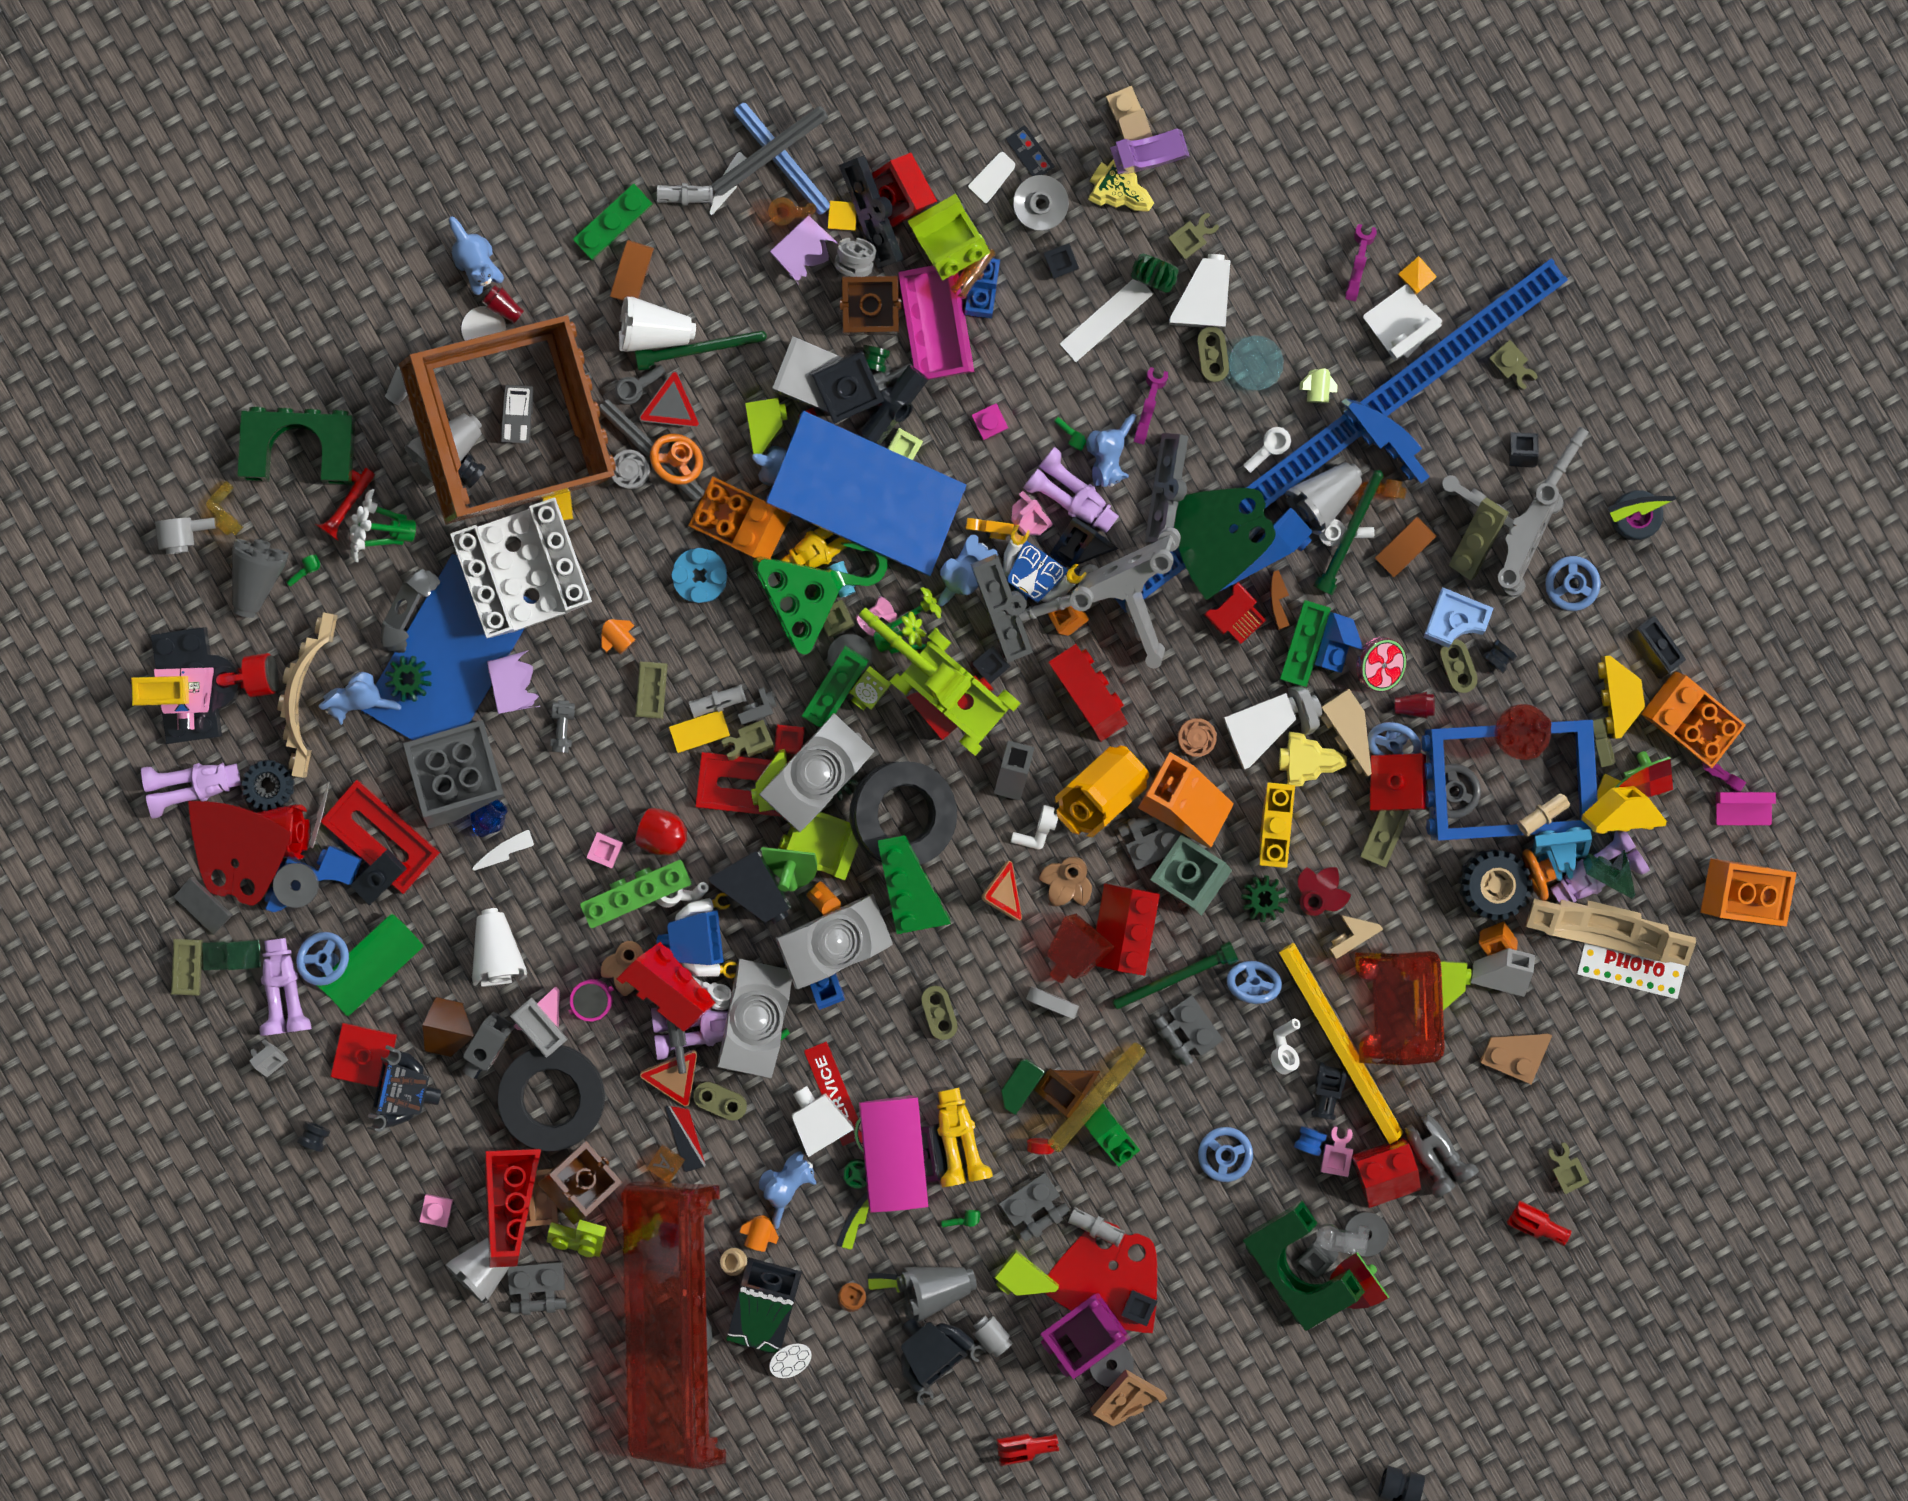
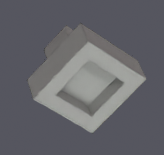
M264 1039L262 1043L265 1048L260 1052L252 1049L251 1055L253 1058L249 1061L256 1070L268 1077L287 1062L288 1059L280 1049Z

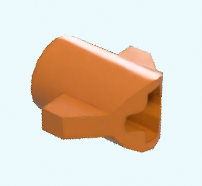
M610 619L606 621L601 631V648L607 653L613 647L621 655L636 640L629 633L634 625L627 620Z
M821 881L806 895L823 915L841 907L840 900Z
M765 1215L753 1218L743 1224L740 1229V1233L747 1235L744 1245L761 1252L766 1251L768 1242L777 1244L779 1238L771 1220Z

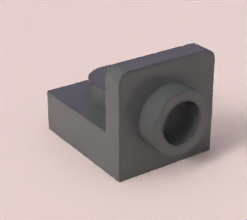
M764 687L758 689L764 705L759 706L758 702L742 707L743 713L738 714L742 725L774 714L772 708L777 707L771 691L766 693Z

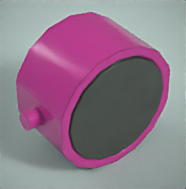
M588 979L579 983L570 995V1007L572 1009L569 1010V1013L571 1015L575 1014L584 1021L593 1022L603 1018L612 1007L613 995L611 992L614 991L612 985L608 987L607 984L597 979Z

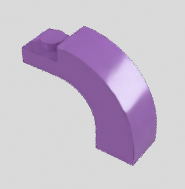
M1178 128L1141 140L1131 141L1124 139L1116 142V146L1110 147L1118 174L1139 172L1190 157L1182 130Z

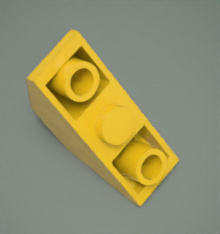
M1603 656L1597 667L1599 678L1604 679L1605 690H1601L1602 704L1608 707L1609 717H1605L1607 734H1611L1612 739L1622 738L1645 707L1642 681L1613 657Z
M1267 782L1260 832L1259 865L1287 868L1295 785Z
M1635 786L1611 788L1582 815L1581 819L1592 831L1600 834L1616 830L1627 832L1631 829L1639 828L1650 830L1654 827L1666 826L1667 823L1652 801Z

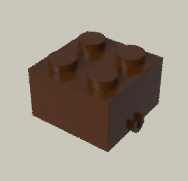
M898 276L842 277L843 299H840V311H843V334H899L901 298H898Z
M585 1141L568 1154L537 1184L574 1225L592 1212L622 1184V1181L609 1168V1161L603 1156L600 1157L589 1143Z

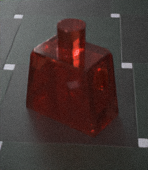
M1077 913L1065 916L1047 952L1048 957L1056 963L1050 972V976L1059 983H1064L1069 975L1074 979L1084 977L1115 946Z

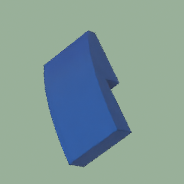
M983 257L981 260L972 263L965 315L992 319L1000 259Z

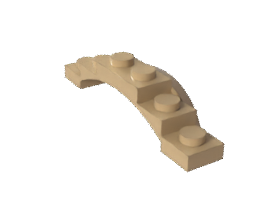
M323 613L322 618H317L315 633L319 634L318 639L307 638L306 643L302 642L297 663H291L290 668L286 667L284 671L283 684L287 685L285 695L281 694L279 697L278 711H281L280 717L286 719L283 740H287L286 746L297 748L296 753L291 754L289 769L293 770L292 776L307 777L312 751L305 748L299 726V699L303 680L318 650L327 642H333L338 615Z
M1533 899L1526 921V927L1544 931L1548 935L1601 946L1663 963L1673 962L1685 966L1689 965L1696 944L1695 937L1670 932L1668 925L1641 919V913L1589 900L1586 905L1566 900H1560L1559 904Z

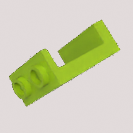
M956 194L908 221L916 239L942 281L990 254L984 238L975 228Z
M819 812L801 832H798L791 825L788 834H783L778 849L815 853L817 870L845 880L858 843L852 833L850 822Z

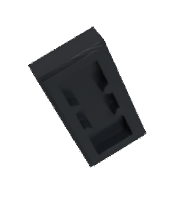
M387 849L350 886L368 905H371L407 868Z

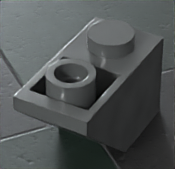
M1007 741L994 794L1021 800L1035 747Z

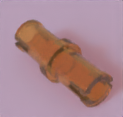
M990 249V254L965 267L957 281L951 286V291L956 294L963 285L964 287L958 294V297L965 299L976 281L981 280L984 276L983 271L992 258L995 257V251Z

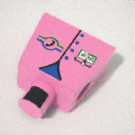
M214 668L154 669L155 677L188 676L189 704L161 705L163 714L177 713L178 730L194 729V713L208 712Z

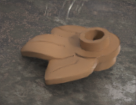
M1068 857L1062 863H1051L1042 870L1039 879L1046 884H1050L1049 899L1053 906L1064 905L1072 898L1080 905L1085 906L1090 899L1092 885L1086 877L1087 866L1082 859ZM1074 867L1078 870V874L1071 875L1068 869Z
M634 941L623 942L618 946L616 953L606 957L602 963L601 976L605 978L614 977L615 986L623 996H627L635 988L628 982L621 984L616 978L643 954L642 947ZM626 950L634 952L635 956L632 960L625 958L624 953Z

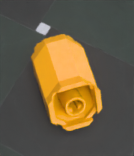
M1121 745L1117 748L1108 747L1055 796L1056 803L1059 801L1057 817L1072 833L1080 834L1085 832L1088 833L1086 836L1094 837L1147 788L1148 770L1127 747Z

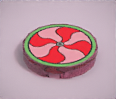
M1384 636L1372 639L1362 648L1364 650L1362 655L1358 656L1356 673L1359 681L1368 689L1377 692L1389 691L1397 686L1404 677L1407 668V655L1404 647L1396 640Z

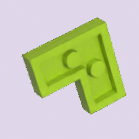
M579 1220L577 1229L551 1222L547 1242L557 1249L565 1250L569 1248L576 1250L585 1257H600L606 1227Z

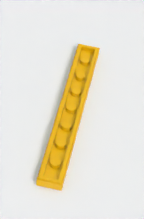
M1293 943L1287 945L1279 952L1387 1141L1389 1144L1397 1141L1403 1134L1401 1127L1296 945Z

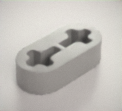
M1031 986L1026 997L1027 1000L1073 1019L1079 1009V1005Z

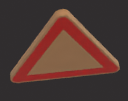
M1006 861L982 894V900L1015 921L1022 920L1013 863Z
M694 1050L684 1053L685 1074L678 1073L676 1057L640 1072V1077L686 1107L690 1104L697 1053Z

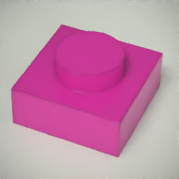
M997 403L972 415L983 441L1008 429Z

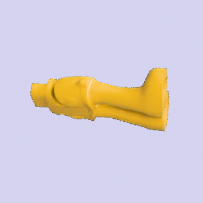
M818 528L815 531L810 530L806 532L805 537L794 549L789 550L790 554L782 558L781 561L816 568L822 564H829L834 556L847 548L841 542H854L838 537L827 544L825 540L832 536L833 533L822 528Z
M959 1088L938 1092L940 1104L937 1105V1108L940 1110L937 1131L939 1136L942 1137L947 1158V1172L941 1177L942 1188L967 1182L956 1137L960 1136L966 1157L969 1182L993 1177L991 1168L984 1165L979 1157L973 1130L975 1122L971 1120L969 1112L964 1105L966 1103L965 1099H961Z

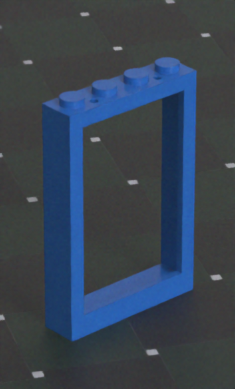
M1593 720L1425 729L1421 745L1423 752H1426V763H1424L1425 780L1428 781L1426 807H1429L1430 818L1426 821L1427 834L1431 835V840L1524 835L1517 824L1448 829L1443 740L1575 732L1580 820L1551 822L1549 825L1544 824L1530 835L1539 834L1544 831L1562 833L1574 827L1591 830L1581 819L1582 815L1598 801Z

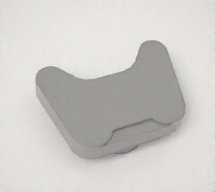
M1298 685L1289 687V696L1293 697L1298 708L1302 734L1305 736L1313 734L1320 726L1318 717L1322 716V708L1318 698L1315 695L1311 696L1307 688Z

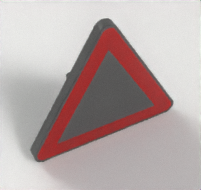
M676 371L669 375L639 417L642 422L695 428L700 426L699 419Z

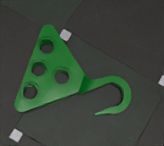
M841 542L842 545L850 548L871 551L856 543ZM871 551L876 558V567L870 575L865 577L829 568L819 569L762 556L754 560L753 568L791 647L801 654H808L818 638L841 587L844 585L871 586L879 582L887 570V558ZM773 572H778L780 575L779 583L775 586H770L768 583L769 575ZM810 584H814L816 586V594L812 598H806L805 588ZM785 597H790L792 599L791 607L786 611H782L780 608L781 600ZM798 621H802L804 624L803 632L799 635H794L792 633L793 625Z

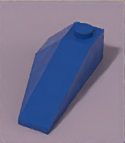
M1289 508L1273 524L1276 536L1270 547L1223 589L1293 553L1296 549L1301 552L1312 541L1308 536L1313 531L1292 508ZM1266 533L1256 543L1261 542L1265 538Z

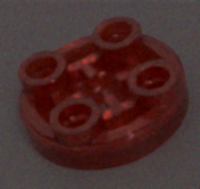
M1528 704L1511 706L1499 716L1496 722V742L1499 748L1511 758L1518 760L1537 758L1549 744L1551 720L1535 706Z

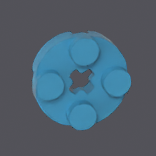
M703 548L688 550L674 564L672 571L673 584L676 591L688 601L696 603L710 602L716 599L726 587V565L722 558L711 550ZM704 568L707 571L704 575L707 580L704 583L700 580L695 583L693 581L695 577L693 571L695 569L701 571Z

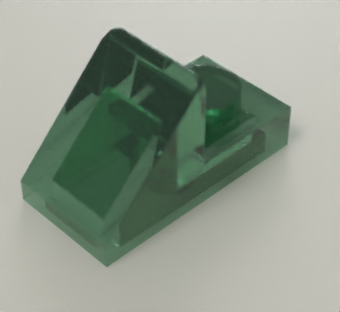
M1625 850L1621 852L1613 865L1602 856L1597 858L1590 853L1583 860V865L1587 875L1631 899L1634 898L1635 890Z
M259 940L202 943L204 970H238L261 967Z

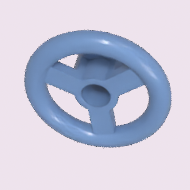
M1568 556L1558 560L1551 566L1546 576L1545 585L1549 598L1556 606L1568 611H1578L1587 608L1595 601L1600 591L1601 582L1597 569L1590 561L1578 556ZM1568 565V575L1564 578L1563 585L1554 589V578L1557 572L1562 567ZM1577 565L1584 567L1590 573L1592 589L1586 586L1587 582L1584 575L1577 572ZM1572 578L1578 581V586L1575 589L1569 585V581ZM1566 592L1570 594L1582 593L1587 596L1584 600L1576 603L1566 602L1560 598Z
M1393 722L1382 723L1372 728L1368 734V746L1373 755H1386L1380 751L1376 744L1386 746L1390 751H1393V754H1404L1402 749L1409 739L1413 744L1411 754L1421 753L1419 737L1414 731L1402 724ZM1383 731H1387L1385 737L1378 735Z
M320 932L310 936L303 942L297 953L296 964L301 977L308 983L318 986L335 982L347 968L349 961L348 948L343 939L334 933ZM328 940L323 950L318 951L315 955H306L308 949L314 943ZM337 945L340 950V963L334 971L333 967L339 962L338 956L333 953ZM327 957L326 962L322 963V960ZM305 964H315L320 971L325 973L326 977L311 975L307 971Z
M1246 961L1239 963L1227 975V986L1231 993L1247 1003L1262 1004L1276 998L1281 991L1282 982L1279 974L1272 967L1262 962ZM1246 970V982L1237 987L1235 983L1237 974ZM1255 970L1268 974L1273 983L1263 981L1261 977L1257 976Z
M1221 1127L1212 1130L1203 1138L1198 1149V1159L1202 1170L1210 1178L1220 1182H1231L1241 1178L1249 1170L1253 1160V1149L1249 1139L1241 1131L1231 1127ZM1223 1135L1232 1136L1238 1139L1241 1145L1235 1147L1227 1144L1220 1145L1215 1138ZM1208 1146L1216 1152L1215 1158L1219 1164L1218 1172L1213 1170L1208 1164L1206 1157ZM1224 1150L1231 1152V1157L1227 1160L1221 1158V1153ZM1245 1152L1244 1162L1241 1167L1235 1172L1227 1174L1228 1167L1233 1166L1237 1161L1238 1155Z

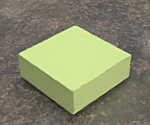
M899 428L887 449L913 460L923 441Z

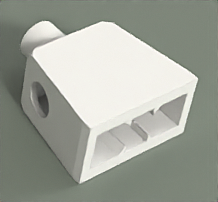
M805 1086L793 1094L801 1108L792 1113V1118L808 1157L854 1129L853 1124L826 1093L815 1099L809 1088Z

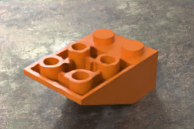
M712 476L688 526L755 559L759 556L771 558L791 514L766 504V501Z
M1677 671L1672 673L1641 713L1643 717L1710 768L1715 766L1746 726V724L1688 676Z
M1169 752L1160 765L1138 808L1210 849L1234 803L1194 765Z

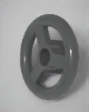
M1446 764L1445 773H1448V783H1446L1447 800L1451 802L1463 800L1468 803L1459 810L1447 809V815L1451 819L1461 818L1471 813L1477 806L1481 796L1480 782L1475 773L1468 767L1461 764ZM1456 772L1465 775L1469 779L1473 789L1472 795L1466 793V787L1457 780ZM1452 786H1456L1459 790L1456 796H1451L1449 793V789Z

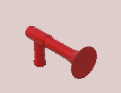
M367 468L364 469L362 474L352 470V482H354V485L346 498L328 521L315 525L339 541L337 530L341 521L376 474Z

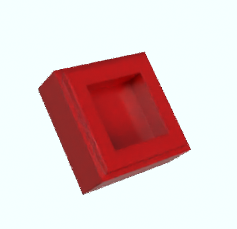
M777 724L774 752L785 749L786 753L797 754L803 747L805 727Z

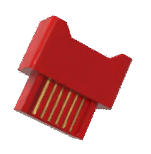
M1239 582L1232 587V595L1217 610H1208L1204 614L1222 635L1228 631L1239 644H1242L1266 621L1253 607L1257 601Z

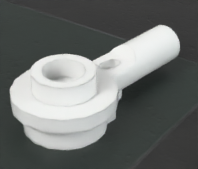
M1281 427L1269 429L1264 435V446L1243 464L1244 467L1251 473L1271 453L1282 454L1287 451L1291 443L1288 431Z
M1334 519L1329 527L1319 535V538L1327 546H1338L1347 527L1339 520ZM1359 527L1354 538H1374V527Z
M693 977L702 988L709 992L711 998L716 1002L712 1008L716 1010L729 1008L732 993L729 987L724 984H717L716 982L709 984Z

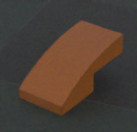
M627 240L610 297L623 301L626 296L640 298L654 248Z
M1416 517L1375 559L1395 577L1436 535Z
M1279 570L1272 572L1270 579V604L1277 630L1289 626L1279 599L1287 597L1289 594Z

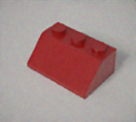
M1104 883L1090 965L1145 976L1158 908L1159 893Z

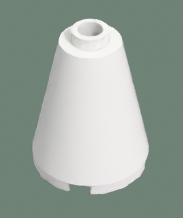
M635 297L624 298L620 322H622V331H619L620 351L629 352L688 345L690 339L694 340L696 324L691 323V317Z
M497 908L481 911L482 915L476 919L472 972L473 985L476 986L480 981L481 986L512 983L511 977L518 975L519 981L527 977V969L504 913L498 912Z

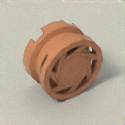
M1191 719L1180 727L1177 741L1180 748L1186 754L1201 757L1214 749L1217 742V734L1214 727L1204 719Z

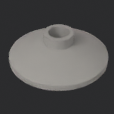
M1036 175L1020 184L1015 192L1013 205L1016 216L1022 224L1033 230L1044 231L1052 229L1062 222L1068 211L1069 199L1065 188L1059 181L1050 176ZM1043 199L1046 202V207L1038 209L1035 204L1036 201Z

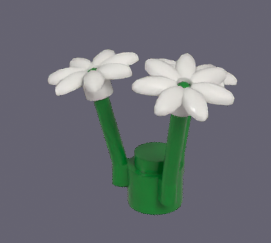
M374 489L366 493L365 500L362 502L363 507H358L357 515H352V521L355 524L350 528L349 537L352 542L350 545L352 549L351 556L356 562H358V550L365 549V547L389 544L403 545L404 541L413 542L415 537L416 522L408 520L407 515L397 514L378 507V504L372 502L371 499ZM369 512L373 514L377 512L395 520H392L390 525L371 523L367 518ZM370 529L389 531L390 537H394L364 541L366 538L365 531Z

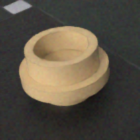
M738 1248L726 1250L720 1259L721 1268L730 1276L742 1274L747 1266L745 1253Z

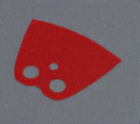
M188 801L196 856L207 890L221 897L230 894L235 896L241 903L252 906L256 905L267 892L281 864L292 832L260 814L241 807L210 801ZM232 859L238 860L239 866L237 868L231 865ZM216 869L223 871L226 876V882L223 886H217L212 881L211 875ZM245 878L250 879L254 883L255 890L252 895H246L241 891L240 883Z
M1104 1221V1222H1106V1223H1108V1224H1110V1225H1112V1226H1114V1227L1119 1228V1227H1118L1117 1225H1115V1224H1112V1223H1110V1222ZM1085 1231L1048 1274L1051 1279L1058 1283L1059 1288L1056 1292L1045 1294L1072 1311L1091 1296L1099 1293L1125 1330L1153 1333L1156 1306L1147 1326L1123 1317L1121 1313L1132 1289L1157 1299V1255L1154 1243L1148 1237L1138 1233L1133 1235L1124 1234L1118 1247L1112 1244L1108 1249H1101L1096 1243V1237L1089 1236L1090 1233ZM1134 1244L1142 1245L1146 1252L1144 1259L1138 1262L1131 1260L1128 1256V1250ZM1110 1261L1118 1263L1116 1270L1109 1268Z

